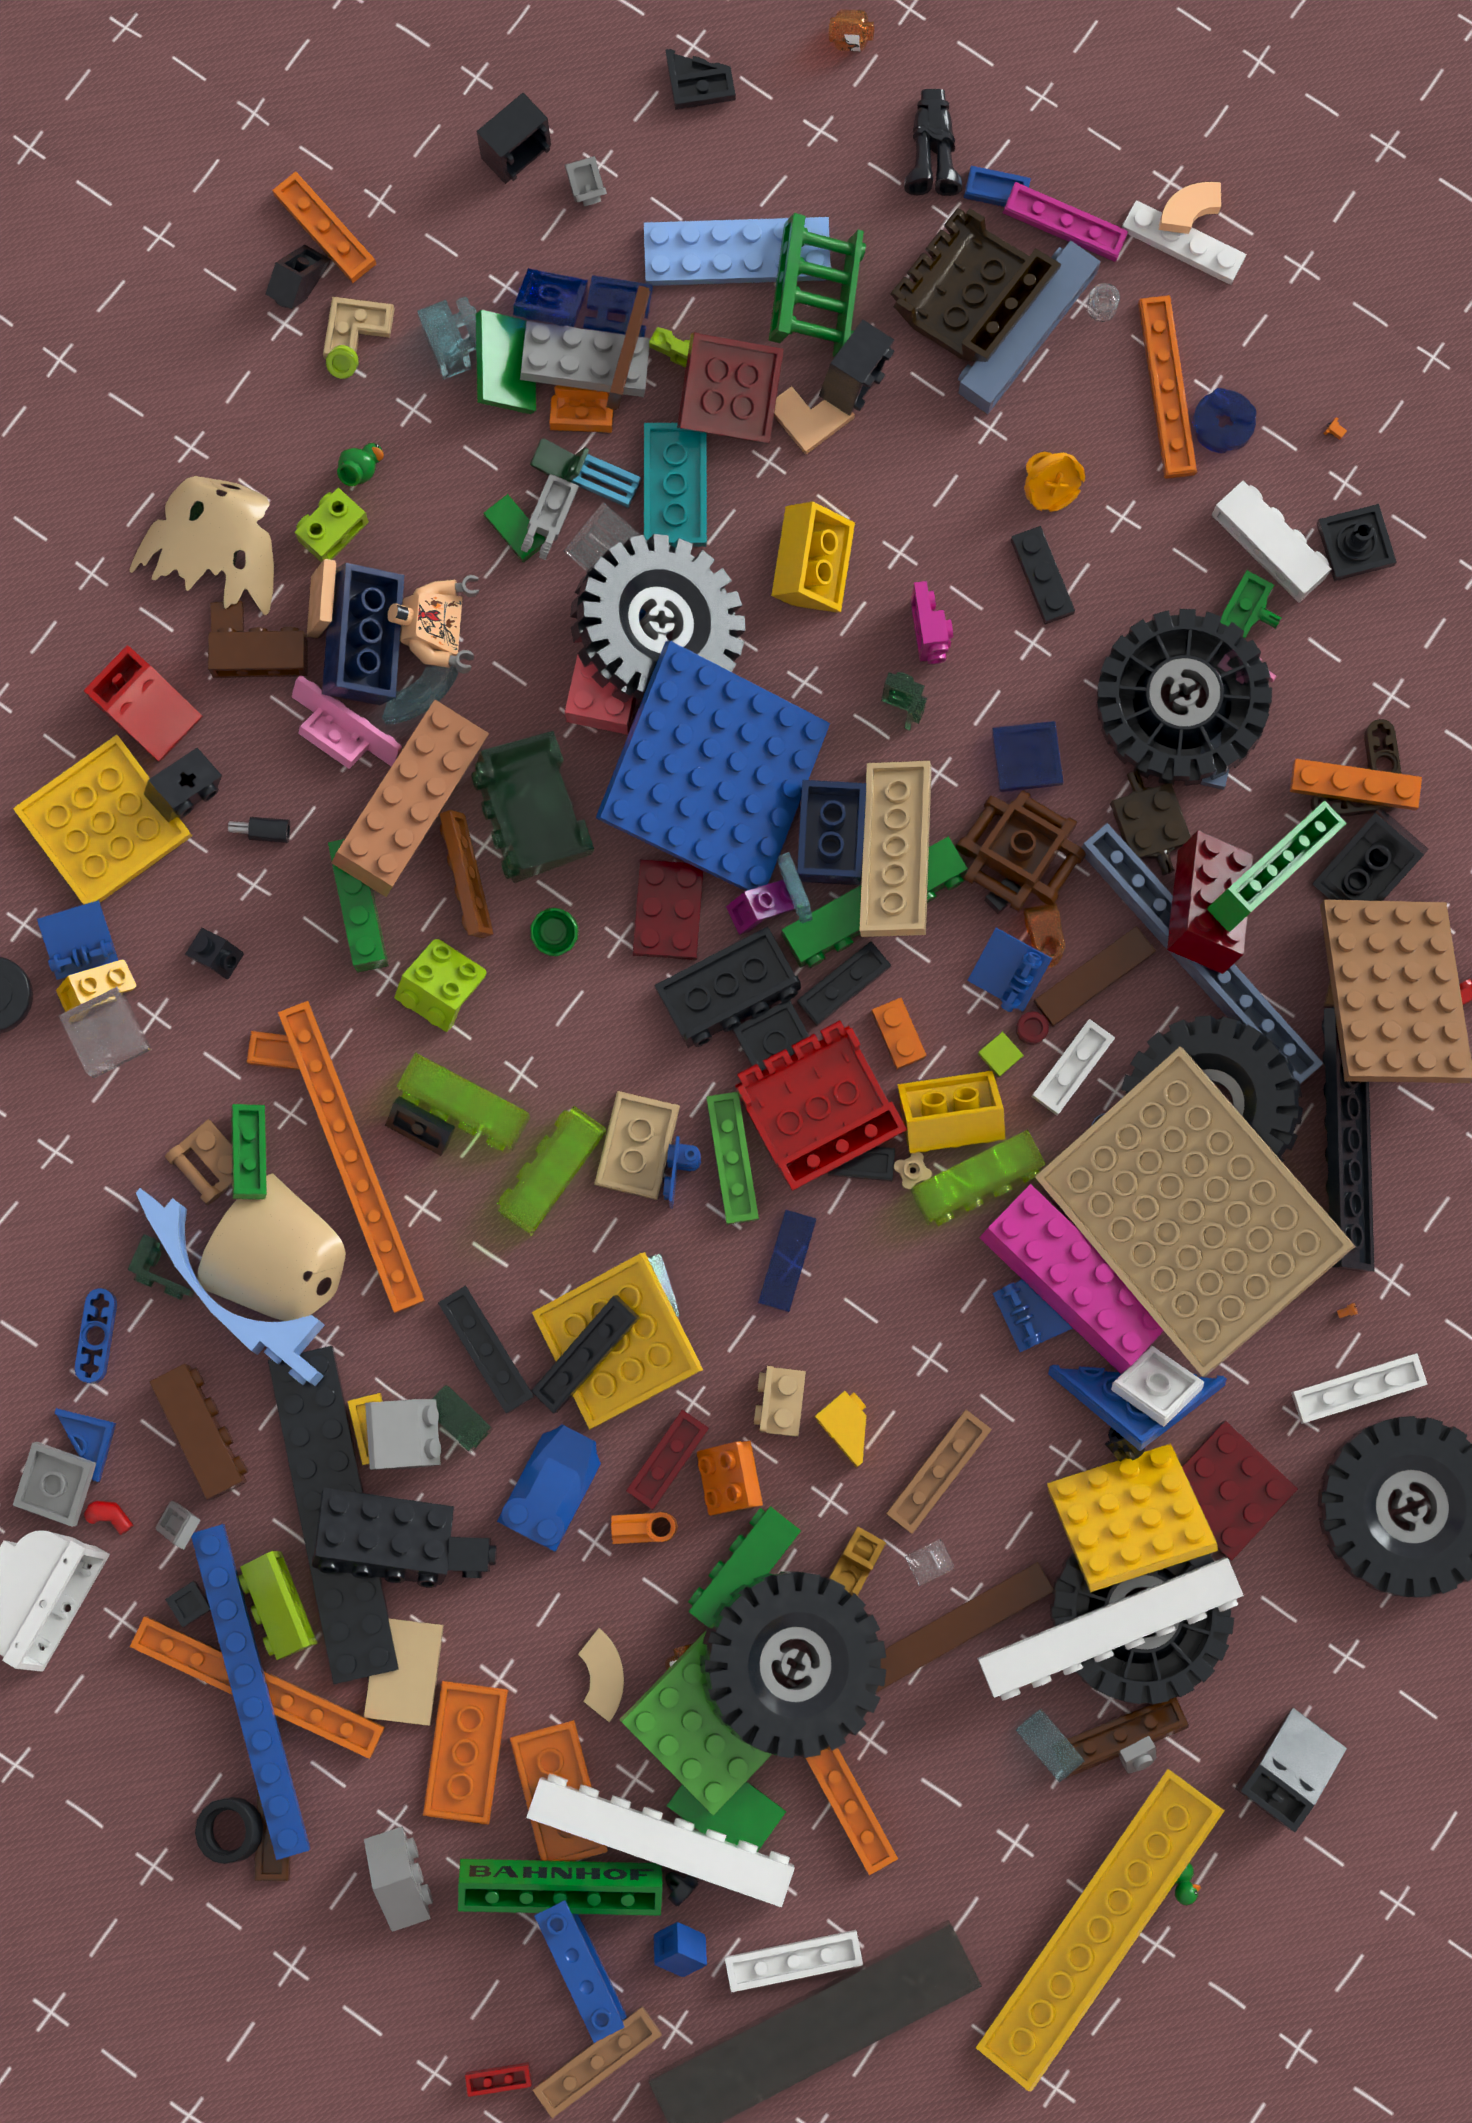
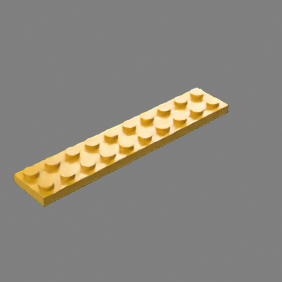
M1167 1769L978 2043L976 2049L1027 2091H1032L1225 1810L1173 1771Z

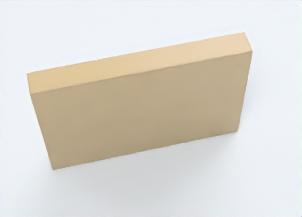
M617 1091L594 1185L658 1200L667 1163L668 1148L672 1142L680 1105Z
M389 1619L399 1670L369 1676L364 1718L430 1726L444 1625Z

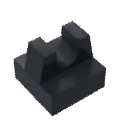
M192 1581L165 1599L182 1627H186L211 1611L209 1602L196 1581Z

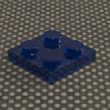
M528 268L513 306V315L524 317L528 320H539L559 326L574 327L588 290V280Z
M1055 721L992 728L999 792L1063 785Z

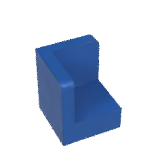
M675 1922L654 1934V1965L681 1977H685L707 1966L705 1934L679 1922Z

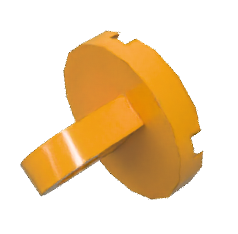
M1050 452L1037 453L1026 464L1028 476L1026 477L1024 490L1026 498L1037 510L1048 509L1049 512L1058 511L1068 506L1081 492L1079 487L1085 481L1084 468L1073 455L1064 452L1055 454Z

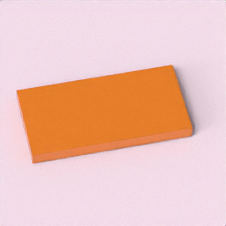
M442 1681L423 1816L490 1824L508 1689Z
M575 1720L510 1737L528 1811L539 1779L541 1777L548 1778L549 1773L567 1779V1786L578 1790L581 1784L592 1787ZM531 1820L541 1861H577L608 1852V1848L605 1845Z

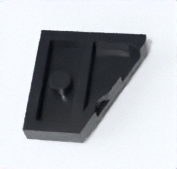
M665 50L675 110L736 100L731 66L717 62L709 63L705 59L693 56L691 59L675 54V50Z

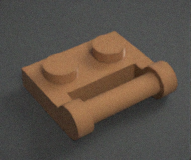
M210 1119L206 1120L165 1155L167 1161L171 1165L175 1164L201 1193L200 1198L206 1205L213 1203L232 1186V1144ZM190 1150H193L219 1179V1182L214 1186H211L186 1158L185 1155Z

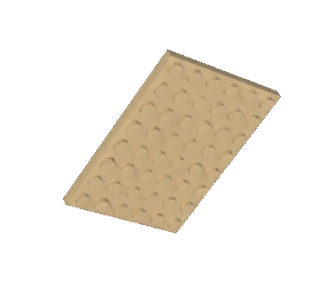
M1182 1047L1176 1049L1035 1176L1202 1377H1206L1355 1247L1352 1241Z

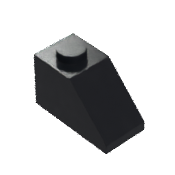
M307 245L301 246L275 262L265 295L274 299L282 307L295 308L308 298L329 266L331 259Z

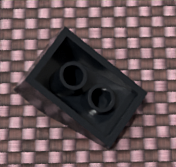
M1380 807L1312 884L1330 900L1383 901L1425 855L1428 848Z

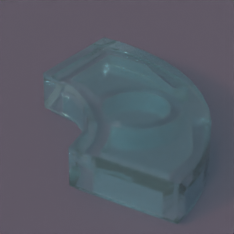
M451 665L450 668L439 666L426 667L416 682L401 691H397L396 698L387 702L382 716L386 725L415 718L426 712L434 700L440 701L456 680L458 675L456 667L454 665Z

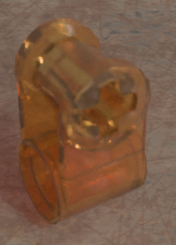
M1056 902L1052 906L1043 904L1024 908L1025 926L1032 947L1052 958L1048 967L1056 966L1061 961L1065 950V940ZM1045 945H1050L1051 949H1055V953L1050 954L1048 949H1044Z

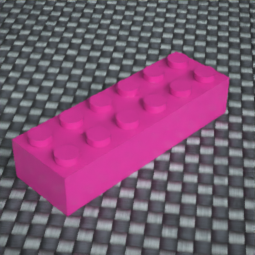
M1031 1184L979 1237L1120 1374L1132 1366L1164 1331L1086 1237Z

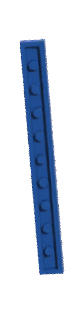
M225 1524L194 1532L191 1538L276 1860L309 1851V1841Z

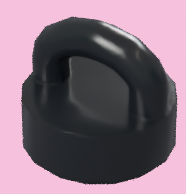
M669 1872L665 1877L667 1886L673 1891L668 1899L678 1907L699 1885V1881L691 1875L683 1879L679 1874Z

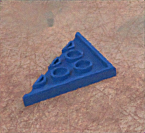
M1059 1365L1050 1366L1048 1375L1139 1451L1223 1388L1227 1378L1217 1375L1216 1378L1198 1377L1204 1381L1203 1389L1163 1427L1111 1390L1113 1382L1122 1375L1119 1372L1104 1371L1105 1368L1081 1366L1078 1369L1060 1368Z

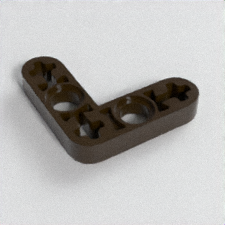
M1385 719L1374 720L1364 733L1368 768L1378 770L1376 760L1384 757L1392 762V773L1402 774L1394 726ZM1377 728H1380L1382 733H1387V736L1382 741L1383 749L1389 747L1390 750L1374 752V750H1378L1380 747L1379 738L1372 735ZM1312 797L1310 804L1312 811L1319 806L1318 802L1323 797ZM1327 798V800L1329 801L1338 800L1333 798ZM1342 800L1344 809H1341V802L1331 805L1340 817L1375 813L1380 807L1385 812L1396 809L1380 805L1373 806L1367 803L1362 807H1355L1350 801Z

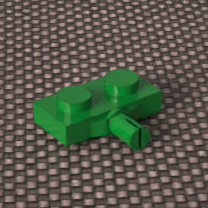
M1246 570L1222 614L1220 623L1229 626L1233 622L1244 631V639L1250 628L1258 620L1276 629L1282 617L1265 609L1267 598L1274 584Z

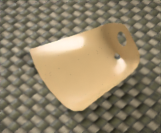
M271 1173L266 1176L267 1195L265 1199H236L225 1213L204 1249L198 1268V1281L205 1291L272 1318L289 1321L313 1314L334 1296L341 1279L346 1252L344 1244L336 1232ZM311 1271L313 1273L307 1282L304 1281V1273ZM329 1277L331 1279L330 1288L325 1294L317 1295L318 1284L324 1278Z

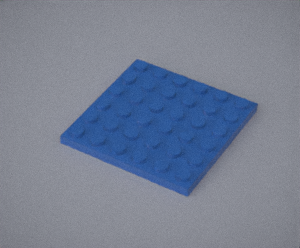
M666 641L599 807L596 819L744 891L767 885L799 806L802 780H809L830 723L672 641Z

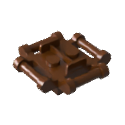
M1022 790L1016 800L1012 801L1010 805L994 796H989L983 804L985 808L966 837H961L955 846L961 854L975 859L968 869L964 880L971 884L974 882L1011 903L1010 907L1018 912L1022 909L1031 893L1038 896L1043 903L1050 906L1054 905L1059 897L1058 891L1076 864H1080L1086 856L1085 851L1081 847L1067 839L1074 831L1078 822L1070 817L1066 819L1030 798L1031 794L1025 790ZM1000 815L1001 819L982 847L976 844L994 816ZM1059 851L1064 853L1066 858L1048 885L1040 882ZM986 865L1021 886V889L1017 893L981 870Z

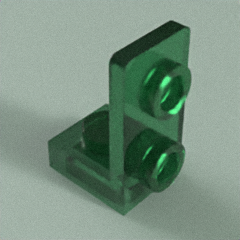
M143 1234L128 1268V1271L136 1274L134 1280L151 1288L154 1282L165 1286L163 1293L182 1300L183 1295L192 1298L194 1291L148 1272L150 1266L155 1267L158 1263L162 1249L159 1248L160 1241Z
M445 1385L432 1398L436 1399L439 1413L438 1422L468 1452L472 1453L492 1432L493 1428L449 1386Z

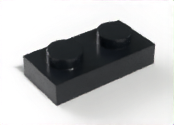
M400 1096L393 1103L385 1124L388 1128L440 1156L447 1149L456 1127Z

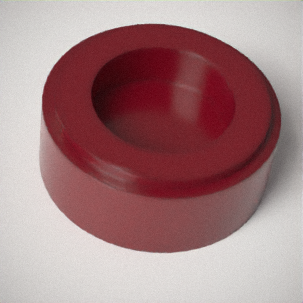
M1035 1011L1023 1014L1016 1025L1017 1036L1022 1042L1029 1045L1041 1043L1049 1032V1023L1046 1017Z

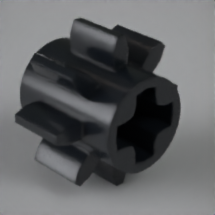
M1112 1427L1108 1432L1110 1440L1105 1445L1120 1462L1124 1458L1133 1461L1144 1453L1145 1448L1139 1451Z

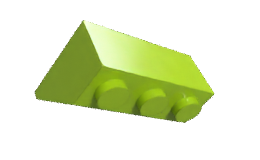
M271 1551L241 1566L243 1574L238 1576L245 1594L250 1593L255 1605L251 1606V1611L257 1625L263 1624L267 1636L263 1637V1642L270 1656L275 1654L276 1660H280L318 1644L282 1551Z

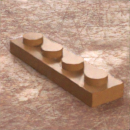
M965 1410L893 1503L886 1515L910 1534H913L992 1429L968 1410Z
M643 2006L622 2020L625 2025L624 2028L595 2043L593 2042L533 2088L532 2091L551 2118H554L662 2036L661 2031Z

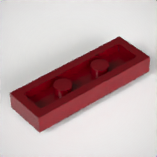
M681 1410L626 1491L654 1510L709 1428L684 1410Z

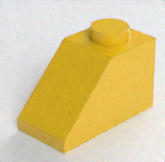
M844 1391L814 1418L857 1468L863 1463L866 1415L863 1410L866 1406L854 1392L849 1396Z

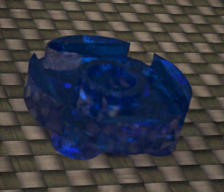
M1224 388L1215 389L1212 393L1201 399L1193 415V425L1198 441L1207 449L1217 453H1226L1228 450H1238L1244 447L1255 430V407L1245 396L1238 392ZM1227 415L1230 417L1233 425L1226 424L1222 428L1219 426L1220 420L1216 417Z

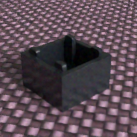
M524 92L476 131L481 159L505 184L510 180H516L517 174L544 151L546 153L550 151L551 139L548 118Z
M862 320L830 363L819 396L849 416L854 409L860 411L865 405L863 397L873 383L880 384L884 379L885 374L882 370L886 360L889 361L894 354V350L891 348L894 339L865 320Z

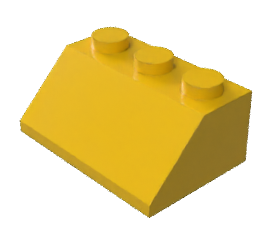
M813 501L786 506L771 596L792 606L836 613L841 612L855 522Z
M993 1071L897 1084L902 1119L907 1128L905 1137L909 1153L928 1152L930 1150L950 1147L957 1148L963 1145L991 1143L1006 1139L1004 1108Z

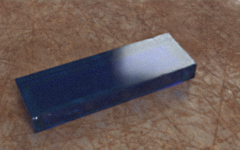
M785 1210L758 1304L790 1312L816 1218Z

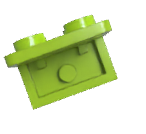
M435 939L402 975L394 998L406 1008L412 1009L427 1019L432 1025L448 1032L455 1023L460 1007L485 979L487 972L483 967L439 939Z

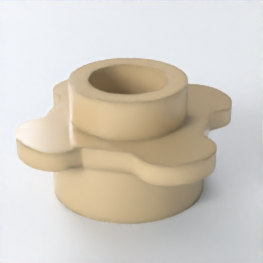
M920 1152L912 1153L911 1157L905 1160L899 1159L894 1164V1170L900 1174L903 1180L902 1186L906 1189H913L915 1184L921 1181H929L932 1176V1172L926 1168L923 1162L924 1156ZM910 1168H915L916 1172L911 1173Z

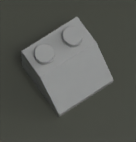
M436 1399L365 1403L370 1470L410 1469L441 1465V1444L438 1434L439 1413Z

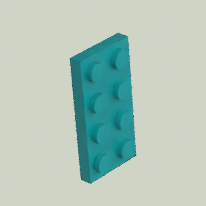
M644 423L645 540L647 541L653 534L669 535V545H672L680 538L692 543L693 547H707V433L677 428L678 423Z

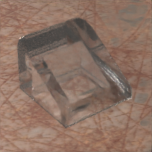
M941 1539L905 1556L919 1586L954 1569V1564Z

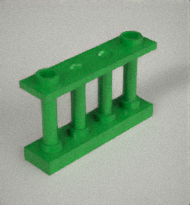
M793 213L784 223L768 341L780 344L789 334L791 335L795 332L834 342L832 357H835L854 332L851 330L859 264L866 250V244L862 243L864 231L857 230L847 242L808 232V229L804 228L805 215ZM806 244L845 254L844 271L804 261V258L800 257L801 247ZM800 274H805L841 283L840 300L801 291L800 287L796 286L797 277ZM800 303L838 313L836 329L796 320V316H793L794 305Z

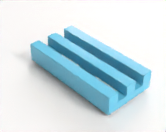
M587 454L579 475L571 483L629 508L641 482V477ZM587 465H590V466H592V467H594V468H597V469H599V470H601V471H604V472H606V473H608V474H610V475H613V476H615V477H617V478H620V479H622V480H624V481H627V482L631 483L632 485L630 486V485L625 484V483H623V482H621V481H618V480H616V479H614V478H611V477H609V476H607V475H605V474H602V473H600V472H598V471H595V470H593V469H591V468H588ZM583 474L626 492V497L583 479Z

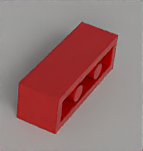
M529 2062L470 2071L465 2074L468 2097L528 2088L532 2085Z

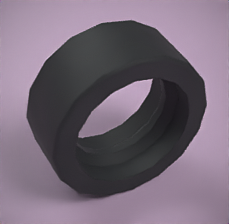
M230 1797L212 1801L202 1810L196 1822L195 1836L197 1845L204 1856L213 1862L228 1864L245 1860L256 1852L262 1841L264 1828L261 1815L253 1804L242 1798ZM226 1810L239 1813L246 1829L242 1845L231 1851L219 1847L213 1833L214 1821L217 1815Z

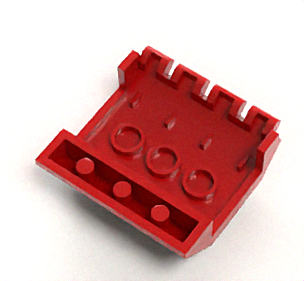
M840 1020L820 1030L823 1037L822 1040L818 1041L816 1035L812 1034L791 1045L794 1051L793 1055L790 1056L788 1051L784 1049L763 1060L765 1070L761 1071L758 1064H755L737 1074L740 1083L736 1084L735 1087L742 1103L777 1169L792 1191L907 1131L893 1102H889L862 1054L860 1050L861 1044L850 1026L844 1028Z

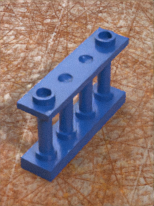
M566 1900L534 1915L593 2042L595 2043L624 2028L625 2025L622 2020L627 2018V2014L580 1915L571 1913Z

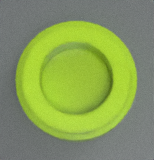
M345 345L334 347L326 358L328 371L334 377L340 379L352 376L359 363L356 352Z

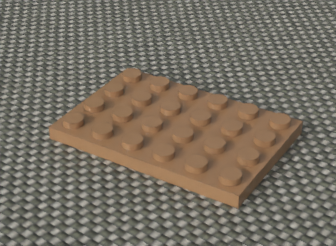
M1323 900L1320 904L1344 1080L1359 1082L1470 1083L1472 1081V1060L1447 903Z

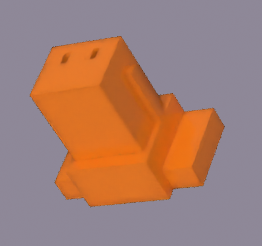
M1335 417L1331 423L1327 424V429L1323 434H1332L1340 440L1347 430L1339 425V422H1337L1339 418Z
M1355 1303L1338 1310L1339 1318L1358 1314Z

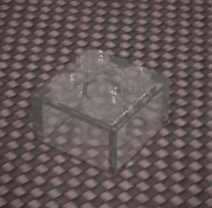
M118 987L59 1015L86 1073L93 1079L152 1050L125 994Z

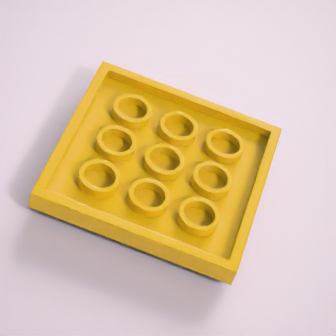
M118 735L112 737L13 808L83 905L97 900L102 902L192 837V834L178 816L167 822L145 797L144 791L150 778Z
M645 1252L630 1258L532 1312L555 1361L562 1356L613 1296L618 1295L640 1317L573 1394L589 1430L703 1371Z
M1171 1443L1145 1451L1139 1458L1133 1461L1124 1458L1121 1462L1118 1460L1047 1483L1048 1492L1090 1592L1218 1551L1214 1535Z

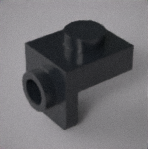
M201 928L185 955L213 970L221 977L229 979L244 953L228 940Z

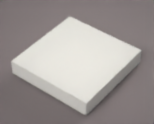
M1151 1346L1113 1382L1111 1390L1164 1427L1203 1389L1204 1381Z

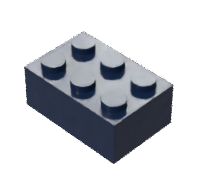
M802 780L796 882L860 885L862 877L866 783Z

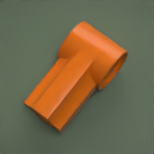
M658 1512L611 1516L613 1544L666 1542L671 1540L677 1533V1521L669 1513ZM661 1517L666 1518L671 1525L670 1532L664 1537L656 1535L653 1529L654 1522Z

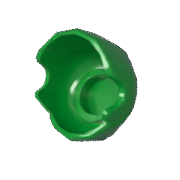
M547 908L538 913L530 925L531 940L540 952L549 956H561L573 949L578 940L579 927L576 919L566 910Z

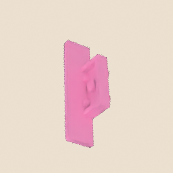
M299 676L296 679L292 698L314 712L300 726L298 734L348 769L367 750L392 767L402 749V746L392 736L386 735L377 729L366 718L360 717L347 708L340 700L323 695L322 690L314 682L308 681L303 676Z

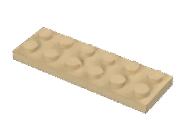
M930 761L867 763L860 910L861 937L926 935L931 796Z

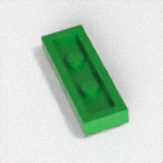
M232 1104V1199H265L267 1195L265 1105Z

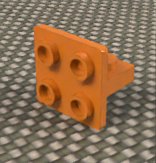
M737 1441L697 1451L698 1468L701 1473L704 1489V1500L710 1516L763 1505L751 1441Z

